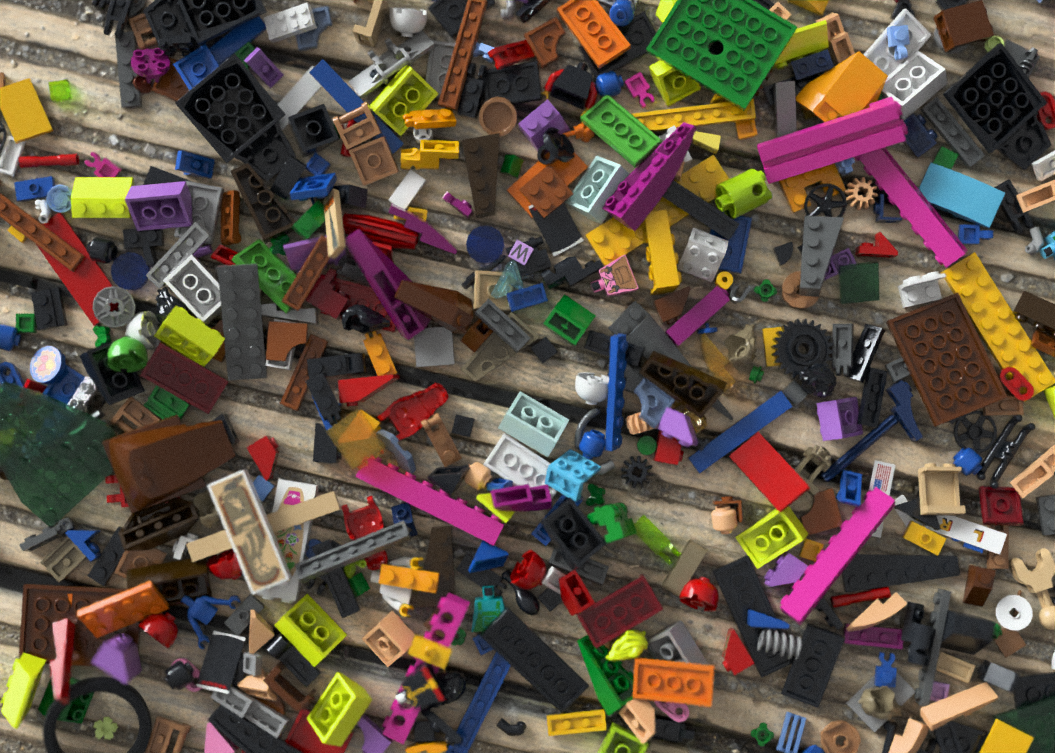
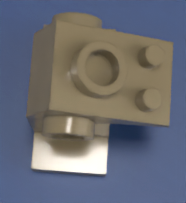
M817 444L813 448L810 446L804 452V459L794 469L810 487L807 492L814 496L820 490L812 484L821 470L826 472L832 464L830 452L823 446L820 448ZM810 460L817 465L811 474L803 469Z

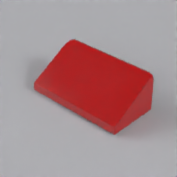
M220 244L211 255V258L225 265H236L232 258L238 252Z

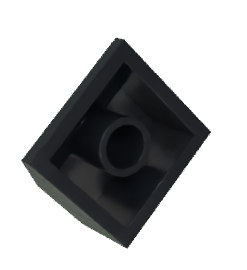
M324 104L288 117V124L303 158L315 152H320L339 140Z

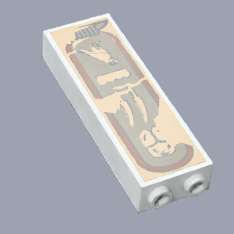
M241 470L208 484L207 487L252 595L258 593L260 596L270 592L269 588L274 585L279 588L288 584L287 580L292 578V575L248 470Z

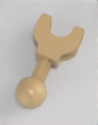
M1046 548L1039 549L1036 552L1037 565L1032 571L1026 568L1021 559H1010L1009 567L1014 580L1024 584L1030 593H1036L1042 608L1038 614L1040 624L1048 630H1055V606L1047 590L1053 587L1051 580L1055 574V563L1050 552Z

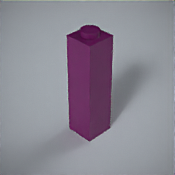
M716 286L671 326L665 334L678 347L730 300L728 298L729 293L725 289Z

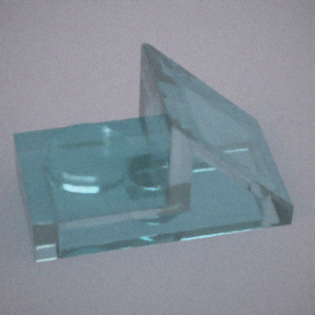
M514 260L506 264L491 293V296L496 299L507 295L510 289L508 285L518 290L524 288L517 263Z

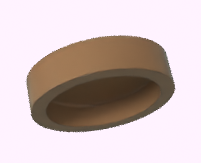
M493 97L487 100L479 112L480 125L490 135L500 133V136H504L510 133L517 122V110L514 104L503 97Z

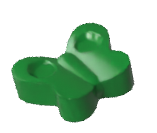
M284 233L278 238H271L272 246L270 247V252L273 255L279 253L286 256L283 245L289 241V236Z
M94 326L93 331L98 337L95 346L99 347L110 343V328L108 326Z
M589 484L587 488L591 495L586 500V504L588 506L604 504L603 495L606 493L605 488H599L596 484Z

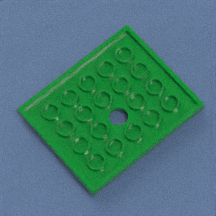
M677 0L646 48V52L745 111L797 30V26L753 0ZM719 41L722 43L724 49L721 54L713 55L709 52L708 46L711 42Z

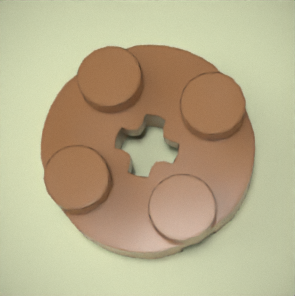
M801 271L793 272L783 281L782 298L792 308H809L817 302L819 297L799 296L796 291H798L797 286H800Z
M837 720L830 722L820 732V743L825 753L858 752L857 749L861 741L860 735L856 728L846 721ZM838 736L845 737L843 745L835 743Z

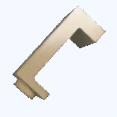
M368 0L373 6L366 27L355 24L353 28V34L357 43L373 48L376 47L388 9L387 0Z
M935 463L924 464L925 467L918 469L921 515L958 516L966 513L965 506H960L958 472L962 471V467H955V464H943V467H937Z

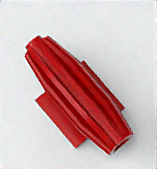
M345 213L342 217L345 234L351 235L359 229L393 263L392 248L415 250L418 244L419 232L408 229L399 222L363 214Z

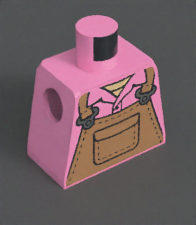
M626 255L599 269L598 275L600 279L590 282L594 293L605 290L607 297L635 292L639 289Z

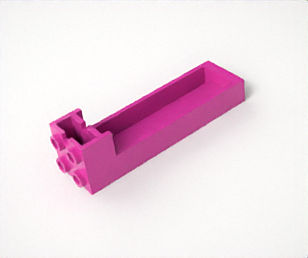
M892 97L870 103V108L757 144L768 184L906 141L904 135L908 134L903 119H899V116L903 115L898 101H894Z

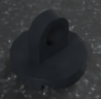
M548 128L543 133L545 144L537 152V158L542 164H552L557 160L567 163L574 158V147L566 135H560L557 128ZM546 150L550 152L548 160L544 156Z

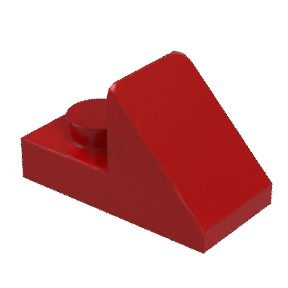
M881 232L875 234V246H873V243H862L861 246L855 249V256L894 258L898 256V251Z

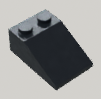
M115 341L93 348L80 355L87 374L109 406L145 392L137 371L127 372V369L120 368L121 372H118L108 366V349Z
M571 498L540 522L557 551L572 570L579 568L607 544Z

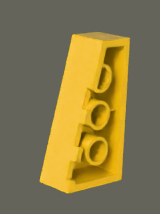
M667 210L652 211L642 222L644 243H648V247H646V260L651 263L648 277L649 280L653 281L654 287L650 289L651 296L673 293L682 281L681 273L677 271L678 255L677 252L674 253L673 249L675 237L670 232L672 220L671 216L667 214Z

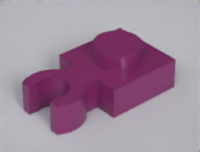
M448 192L442 197L445 202L453 206L454 209L466 218L470 219L473 215L472 205L467 201L462 200L461 202Z

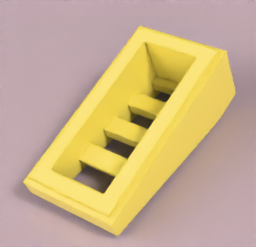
M695 131L691 143L716 154L719 150L721 136Z

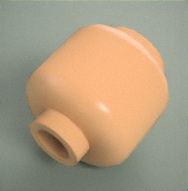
M474 462L472 465L468 464L470 469L464 477L465 483L476 490L486 489L487 483L493 479L491 469L480 462Z
M728 504L716 506L715 510L711 513L713 528L716 531H720L721 534L732 533V530L738 525L736 510Z

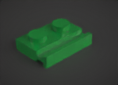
M156 385L143 406L161 419L178 414L180 420H182L191 404Z

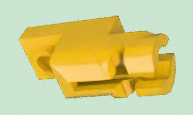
M421 140L420 149H401V169H411L412 166L415 167V170L439 169V158L458 159L459 141Z

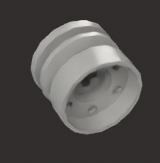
M110 286L97 293L93 301V310L100 323L116 328L124 326L132 319L135 313V303L128 291L121 287ZM111 302H118L119 305L117 307L119 308V310H113L111 312L109 310L111 308L109 304Z

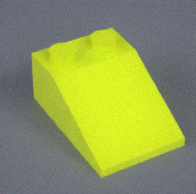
M788 506L781 513L774 509L735 538L758 569L802 542L809 533L790 506Z

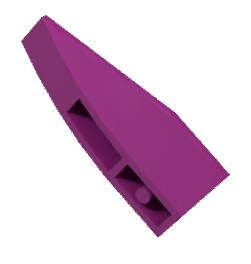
M683 122L618 185L617 190L606 200L602 209L625 227L636 231L672 183L687 154L697 128L694 125Z
M359 229L346 237V247L401 336L409 340L424 330L431 319L394 298L402 280L412 281Z

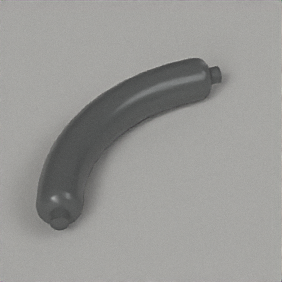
M596 407L590 410L579 422L574 441L575 448L580 450L579 444L586 425L592 418L600 414L601 408L598 409Z

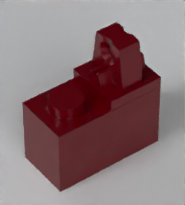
M330 267L326 275L321 274L305 301L339 321L342 317L341 313L345 312L351 301L347 299L348 294L339 289L337 292L335 291L337 289L335 287L337 282L334 280L338 273Z

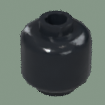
M96 237L88 243L87 253H89L92 261L108 264L116 259L118 248L113 240Z
M177 661L165 670L166 676L164 679L173 690L175 688L182 690L194 680L191 674L194 672V669L188 662L184 664L182 661Z

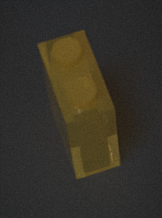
M358 408L326 431L352 469L358 468L361 470L369 464L367 460L373 456L375 459L385 453L383 449L387 447L363 412Z

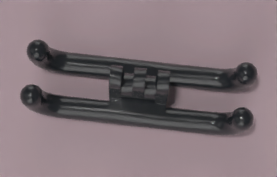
M1015 415L1008 421L982 462L981 470L976 475L980 481L985 480V473L994 458L1001 461L990 479V487L993 489L999 487L998 481L1026 436L1036 428L1034 423H1029L1023 427L1014 442H1006L1015 425L1022 421L1021 415Z

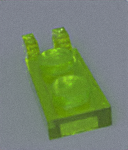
M644 514L634 523L637 535L668 565L672 561L662 552L666 547L677 557L681 554Z

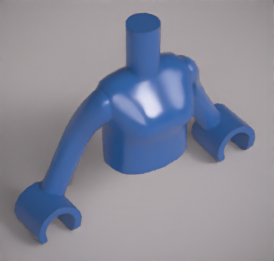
M186 595L181 598L180 601L189 606L187 618L199 638L198 646L200 649H205V645L201 642L207 641L210 643V639L207 635H203L195 619L207 625L218 610L212 604L229 605L231 609H236V606L231 602L234 600L239 603L241 602L237 595L231 596L229 600L217 599L206 595L198 597L195 601Z

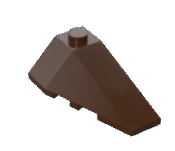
M402 280L394 296L395 299L454 334H466L474 317L472 300L455 290Z

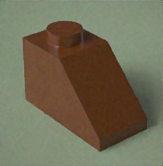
M690 286L653 302L661 324L666 322L669 325L678 321L677 317L681 315L690 293Z
M479 318L460 341L475 353L494 331Z
M969 565L963 603L983 607L993 589L996 570Z

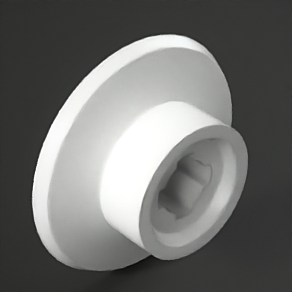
M1006 596L996 606L997 620L1003 627L1009 630H1021L1027 627L1032 620V608L1028 601L1020 596ZM1012 608L1019 611L1016 617L1009 614Z

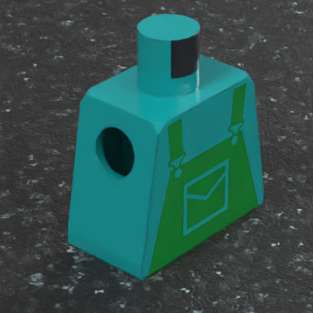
M483 586V596L475 597L472 632H483L505 609L503 596H494V586Z

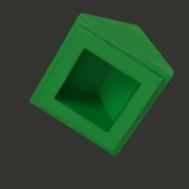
M506 154L500 173L518 179L524 160L516 155Z
M362 572L348 579L355 598L371 589Z

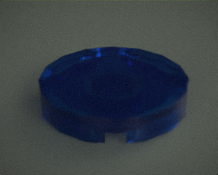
M487 225L479 226L468 235L466 242L467 251L470 257L478 263H492L498 260L503 253V237L494 227Z
M127 252L119 255L114 260L111 266V276L117 286L125 290L134 291L142 288L148 281L146 274L150 271V266L146 264L143 256Z

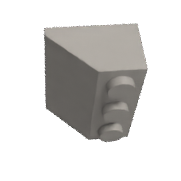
M682 620L668 625L647 639V649L653 659L709 665Z

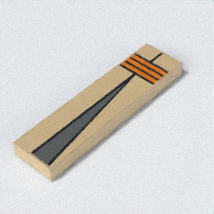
M332 189L323 200L328 254L330 258L335 259L344 250L345 239L339 190Z

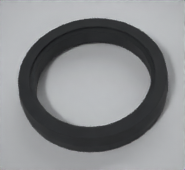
M91 677L70 685L69 702L62 704L55 698L48 709L43 725V739L47 753H65L56 737L57 720L69 703L82 695L93 692H107L118 695L133 707L139 720V732L135 743L127 753H144L151 735V716L148 706L135 688L128 683L124 684L116 678Z

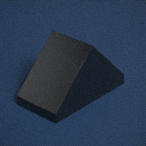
M469 465L439 467L428 476V479L451 496L460 487L470 467Z

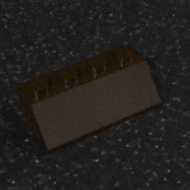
M190 558L126 570L127 590L152 581L169 606L184 604L180 601L184 595L194 601L202 595L213 597L206 558L192 562Z

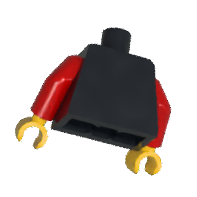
M580 62L577 67L567 65L565 69L552 73L544 86L545 90L542 92V96L545 95L546 100H550L548 95L551 92L550 96L582 110L586 107V110L581 114L582 116L595 105L597 90L595 83L591 81L593 75L587 72L588 66Z

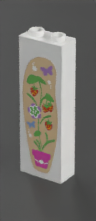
M278 479L272 513L317 497L319 485ZM313 519L274 533L292 578L287 580L288 584L277 588L276 585L270 587V592L262 595L263 599L274 600V597L281 598V602L293 603V601L299 599L301 582L298 578L295 564L306 560Z

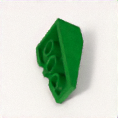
M586 635L577 640L597 698L608 716H610L634 699V674L623 668L620 660H607L606 656L609 655L608 648L604 645L595 648L589 636Z

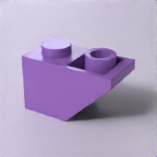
M667 407L657 429L663 431L662 435L672 439L674 436L680 439L678 443L686 447H690V445L697 446L698 440L690 417Z
M784 552V554L782 553L776 558L775 563L777 564L773 570L769 569L766 573L764 583L770 587L794 583L800 579L808 565L789 552Z

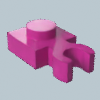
M641 72L624 81V85L633 99L636 97L640 98L639 104L642 108L646 107L644 99L647 98L651 103L654 102L653 95L646 92L650 89V86Z
M96 152L90 153L95 159L94 163L85 160L87 166L96 168L94 174L98 177H117L122 170L108 158H104L101 161L99 154Z

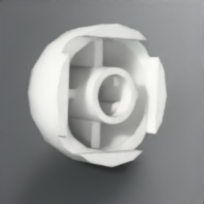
M390 8V23L396 31L402 32V36L413 37V33H418L424 29L427 21V10Z
M151 311L135 314L126 325L125 335L141 341L146 350L156 348L160 343V340L154 337L158 330L157 324L159 322L157 317Z
M592 372L578 373L575 381V389L578 396L586 400V404L597 405V402H603L608 399L609 376L601 374V377L594 376L595 373Z

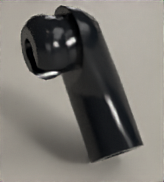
M503 718L496 725L509 736L522 735L526 729V724L522 721L517 722L515 725H510Z

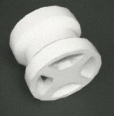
M431 128L413 129L415 140L419 144L421 140L433 139Z

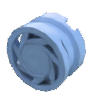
M66 185L52 187L46 197L50 209L59 213L70 210L72 189Z

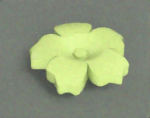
M109 716L104 717L103 721L98 720L93 726L97 729L95 730V738L99 740L104 735L105 740H111L114 737L113 733L118 729L117 723H112L113 720Z

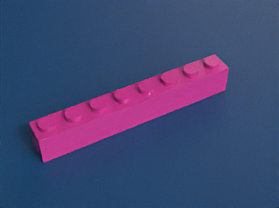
M885 147L854 157L857 161L860 160L864 164L865 172L876 179L877 187L888 194L889 202L900 209L901 217L912 224L911 228L916 235L920 234L924 239L923 243L928 250L932 249L936 254L935 258L940 265L944 264L947 268L966 254L968 251Z
M373 454L371 457L365 456L355 477L485 542L495 545L504 526V523H502L498 516L492 514L490 517L484 514V509L476 505L472 508L467 505L468 501L460 497L456 500L441 488L439 491L432 488L433 484L426 480L422 482L416 480L414 474L407 471L403 474L398 471L399 467L391 463L387 466L381 463V458Z
M877 487L873 491L869 490L863 498L865 501L860 507L856 506L854 508L851 519L849 521L845 520L842 523L839 534L837 536L834 534L831 537L827 549H822L816 557L817 561L815 564H810L805 570L804 578L802 580L798 579L792 587V593L789 596L785 595L781 600V611L797 624L801 625L895 507V500Z

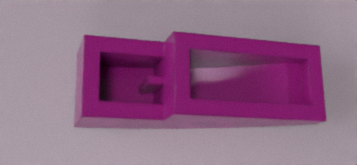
M529 484L491 490L495 510L520 512L552 508L548 484L530 487Z

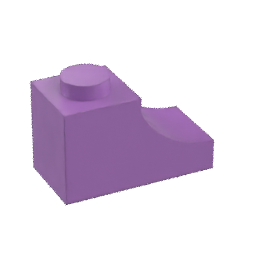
M363 714L357 722L364 734V744L361 747L364 750L363 753H383L393 739L382 735L384 730Z

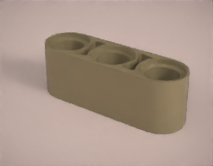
M690 539L661 587L679 597L685 584L690 581L704 558L707 549Z

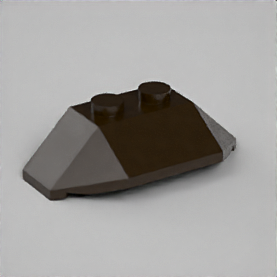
M175 497L132 513L118 534L125 551L150 550L187 534L199 520L192 501Z

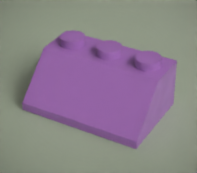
M186 181L131 186L125 197V202L137 231L188 227L193 224L192 197Z
M319 237L283 245L290 268L294 273H299ZM346 245L337 258L329 259L324 269H327V265L331 264L338 266L341 257L344 255L349 256Z
M120 633L107 640L92 661L93 664L124 684L130 682L142 671L137 643L126 633Z

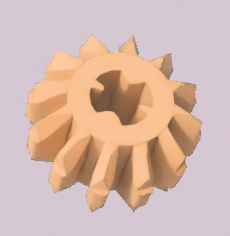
M862 177L860 181L855 178L853 183L849 182L847 184L848 189L844 191V194L849 195L846 201H852L850 207L856 204L857 210H860L862 206L864 209H868L869 204L873 205L875 203L873 198H876L878 194L873 191L877 189V186H870L872 180L866 183L865 177ZM858 192H863L864 195H858Z
M640 413L626 418V425L630 434L634 435L650 431L653 428L639 418Z

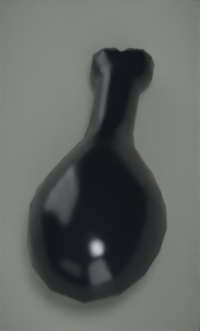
M510 570L502 573L501 577L515 591L516 602L519 608L528 615H537L540 610L537 597L531 591L521 589L512 584Z

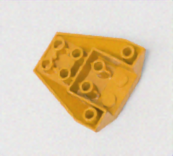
M858 51L807 83L797 94L795 100L805 110L811 111L821 121L827 122L870 108V103L878 101L888 76Z

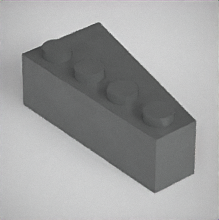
M804 217L799 296L819 297L843 226L844 217Z

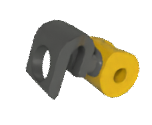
M720 272L715 278L716 286L730 291L729 298L732 303L738 304L743 301L751 290L750 285H748L739 298L736 295L738 285H733V277L729 272Z

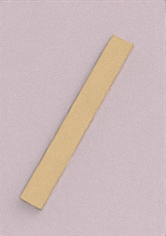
M335 491L268 514L267 518L275 533L340 510L341 508ZM226 530L186 544L192 562L233 548Z

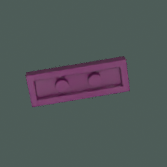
M844 623L843 636H845V644L903 649V640H901L903 629L873 626L849 632L846 628L850 624Z

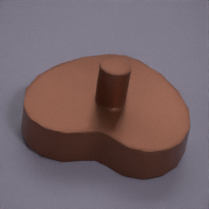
M137 75L133 80L134 87L143 94L151 92L150 83H147L146 78Z

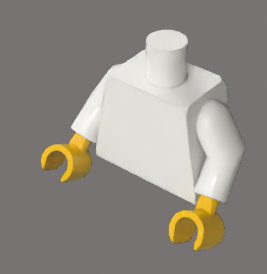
M403 556L392 560L389 565L423 569V567L418 565V561L423 560V558ZM373 570L370 582L379 583L380 572ZM381 584L379 593L382 594L383 599L392 608L399 611L402 616L411 617V615H408L407 610H414V607L406 604L410 603L413 589Z

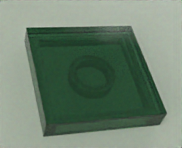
M878 262L839 265L841 304L880 300Z

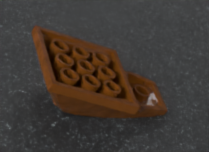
M178 414L102 442L131 513L206 487L204 476L236 456L222 420L186 426L185 424L182 425Z

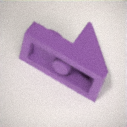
M258 47L244 60L251 67V70L270 88L284 76Z

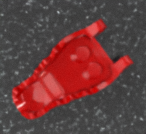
M434 383L425 390L394 401L377 418L380 422L388 418L399 433L396 437L401 441L418 432L423 427L421 421L424 419L428 420L448 400L449 396L441 384Z
M373 496L367 497L368 506L350 511L347 504L341 506L345 528L352 541L384 528L381 511ZM386 550L364 558L369 570L381 569V564H388Z

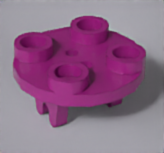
M160 48L137 49L133 52L131 67L136 74L145 77L147 83H150L151 79L158 82L159 77L166 74L170 69V60Z

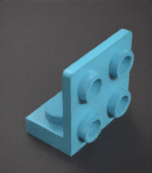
M569 449L548 465L545 484H548V486L576 502L581 497L583 484L599 472L601 466L576 451Z

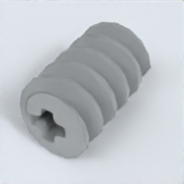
M765 628L760 633L757 650L760 651L764 646L765 653H768L771 648L773 655L780 651V657L787 653L789 660L792 655H795V660H797L802 644L801 637L796 636L794 638L792 634H788L786 637L785 632L779 634L777 630L771 632L770 628Z

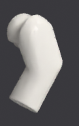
M38 199L35 202V208L42 210L38 219L41 223H47L52 215L51 209L47 204V200Z

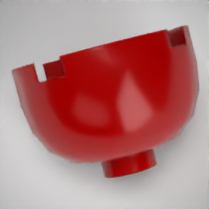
M233 548L222 551L218 556L216 554L212 555L206 563L212 574L219 579L228 580L232 578V580H235L242 575V569Z
M528 550L521 556L524 558L522 562L519 563L517 561L510 575L511 583L524 590H530L538 585H542L541 582L546 574L544 559L533 550Z
M699 577V579H692L685 584L679 599H681V603L698 610V607H705L704 611L713 612L717 609L719 593L717 588L710 583V579Z
M168 612L165 614H150L138 626L167 649L174 644L178 636V627L174 623L175 618Z

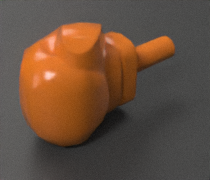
M583 123L573 126V131L562 133L567 137L575 136V139L580 138L583 142H589L595 135Z

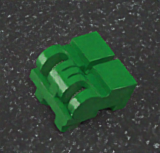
M622 502L595 507V512L587 514L592 525H606L608 534L604 535L606 543L637 534L632 518L628 519L627 506Z

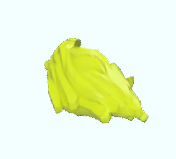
M635 629L622 633L615 640L606 659L621 661L637 658L643 652V649L647 650L648 642L645 637L646 632Z

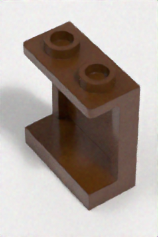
M982 0L942 10L933 17L945 53L963 45L978 41L985 42L994 36L993 27L989 22L987 10Z
M280 661L262 681L298 713L301 708L305 710L315 699L313 694L316 690L313 689L307 696L303 695L281 675L286 666Z

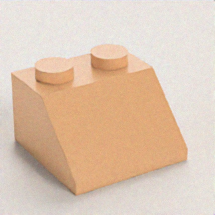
M392 610L362 640L389 667L411 647L415 634Z

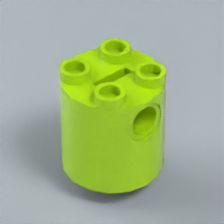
M749 169L716 185L717 198H715V203L719 211L735 219L768 203V200L772 199V193L766 186L764 173L761 170L757 172L755 169Z

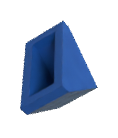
M482 540L468 571L473 573L502 567L509 554L507 551Z

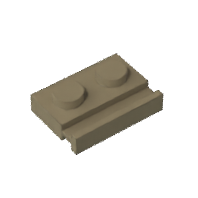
M67 536L40 563L60 583L87 557Z
M655 738L648 740L649 750H652V753H689L685 745Z

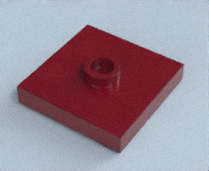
M980 486L979 496L983 525L1022 526L1024 524L1020 495L1013 487L993 489L990 486Z

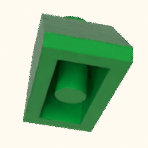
M318 200L292 226V229L304 240H307L325 222L324 205Z

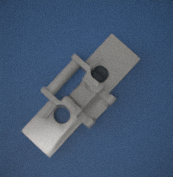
M423 30L398 47L392 43L390 38L386 39L385 43L388 51L379 57L373 50L368 52L374 64L348 81L360 98L365 97L383 83L387 84L388 78L407 64L411 67L414 61L435 46Z

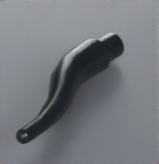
M503 255L497 261L477 270L492 271L506 256ZM475 271L461 284L464 289L467 290L471 285L475 284Z

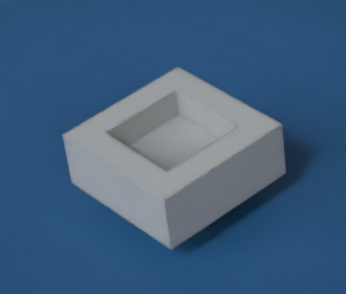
M244 652L243 672L253 676L261 675L262 655Z

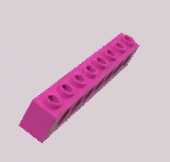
M450 592L446 598L442 596L438 608L441 610L438 615H433L430 625L433 627L430 632L426 631L424 638L449 648L470 602ZM444 613H450L453 619H446ZM437 630L443 631V632L445 633V636H444V637L438 636V635L436 634V631H437ZM414 657L413 659L417 661L414 666L410 665L406 676L426 661ZM431 664L437 674L440 667ZM394 699L390 708L393 713L391 717H386L382 725L385 728L382 735L404 745L421 707L414 708L412 704H407L406 702L400 704L397 699ZM396 716L404 717L405 721L398 720Z

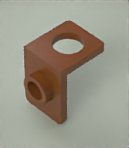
M733 496L721 497L719 501H713V504L736 503L737 522L742 523L741 500H733Z

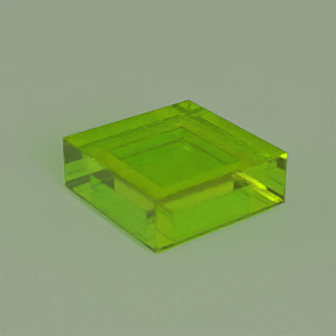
M69 80L48 82L52 102L72 99Z

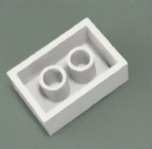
M191 254L163 280L196 317L208 325L222 312L219 281L194 255Z

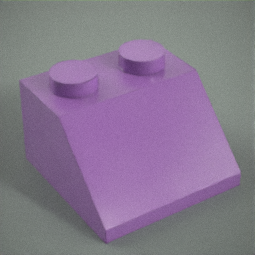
M548 99L518 123V129L537 151L545 144L543 133L548 128H557L560 135L571 131L561 114Z
M857 397L816 403L817 415L820 421V433L823 441L863 435L862 425L857 424L859 415Z

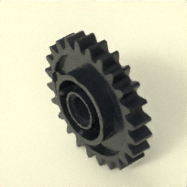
M796 319L794 323L792 321L787 322L788 327L785 325L781 326L782 331L776 332L779 338H773L776 345L771 346L776 352L771 355L777 357L774 363H780L778 370L785 369L784 375L791 373V379L797 375L798 380H802L800 373L804 371L805 367L811 368L813 364L821 363L827 368L829 367L826 361H832V358L828 355L834 353V351L829 349L833 343H828V339L831 336L824 335L827 330L821 331V324L814 326V320L807 323V319H803L802 322ZM800 345L806 348L805 354L799 352Z

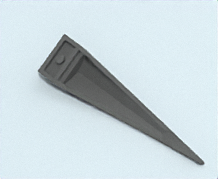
M635 300L608 327L614 335L626 334L627 342L644 347L643 357L646 359L653 351H656L692 367L652 316ZM717 399L712 407L728 419L733 420L730 413Z

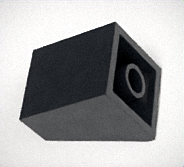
M948 609L940 648L975 655L992 642L996 622L980 616Z

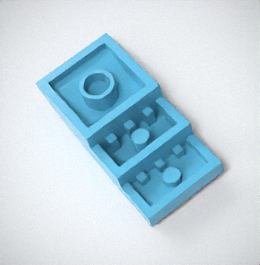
M930 163L919 187V190L930 204L934 205V208L952 213L955 217L989 229L1005 196V192L934 163Z

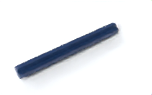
M893 415L887 417L877 428H874L835 461L826 472L821 473L822 479L825 482L833 479L898 423L897 418Z

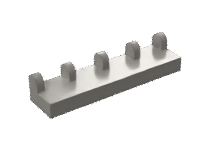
M196 221L146 274L159 289L166 284L163 280L191 254L193 255L212 235L204 227L205 224L202 221Z

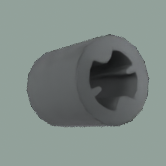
M795 380L782 391L795 405H798L808 395Z

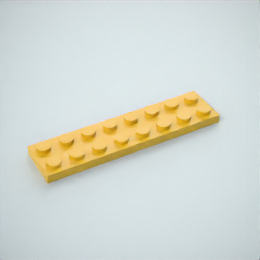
M713 154L683 173L681 181H674L709 203L717 198L716 185L729 178ZM663 197L652 210H667V214L671 216L672 226L689 216L688 213ZM614 217L585 235L604 266L644 244L642 223L636 231L625 227Z
M976 253L970 254L942 271L941 274H946L944 279L953 294H959L975 329L1000 369L1002 370L1005 367L1016 368L1033 386V396L1055 383L1053 375L1036 348L1031 346V340L1019 321L1015 319V315ZM1007 373L1006 378L1008 380L1012 379L1013 374ZM1021 387L1019 390L1021 394L1027 391L1026 387Z

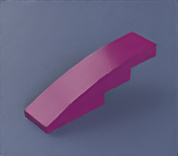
M391 203L389 213L406 219L404 227L421 233V242L453 254L457 253V248L431 224L412 212Z

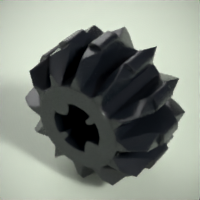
M631 456V464L626 460L623 462L628 466L627 469L620 468L621 471H626V474L621 475V478L628 477L625 482L626 485L633 481L632 488H636L637 482L642 488L644 487L642 480L646 483L650 482L646 475L653 476V473L647 472V470L652 469V465L645 467L648 462L647 459L640 463L641 456H637L636 462L634 457ZM634 467L641 469L639 477L632 475Z

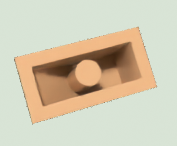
M634 698L619 712L642 744H645L655 733V709L647 699Z

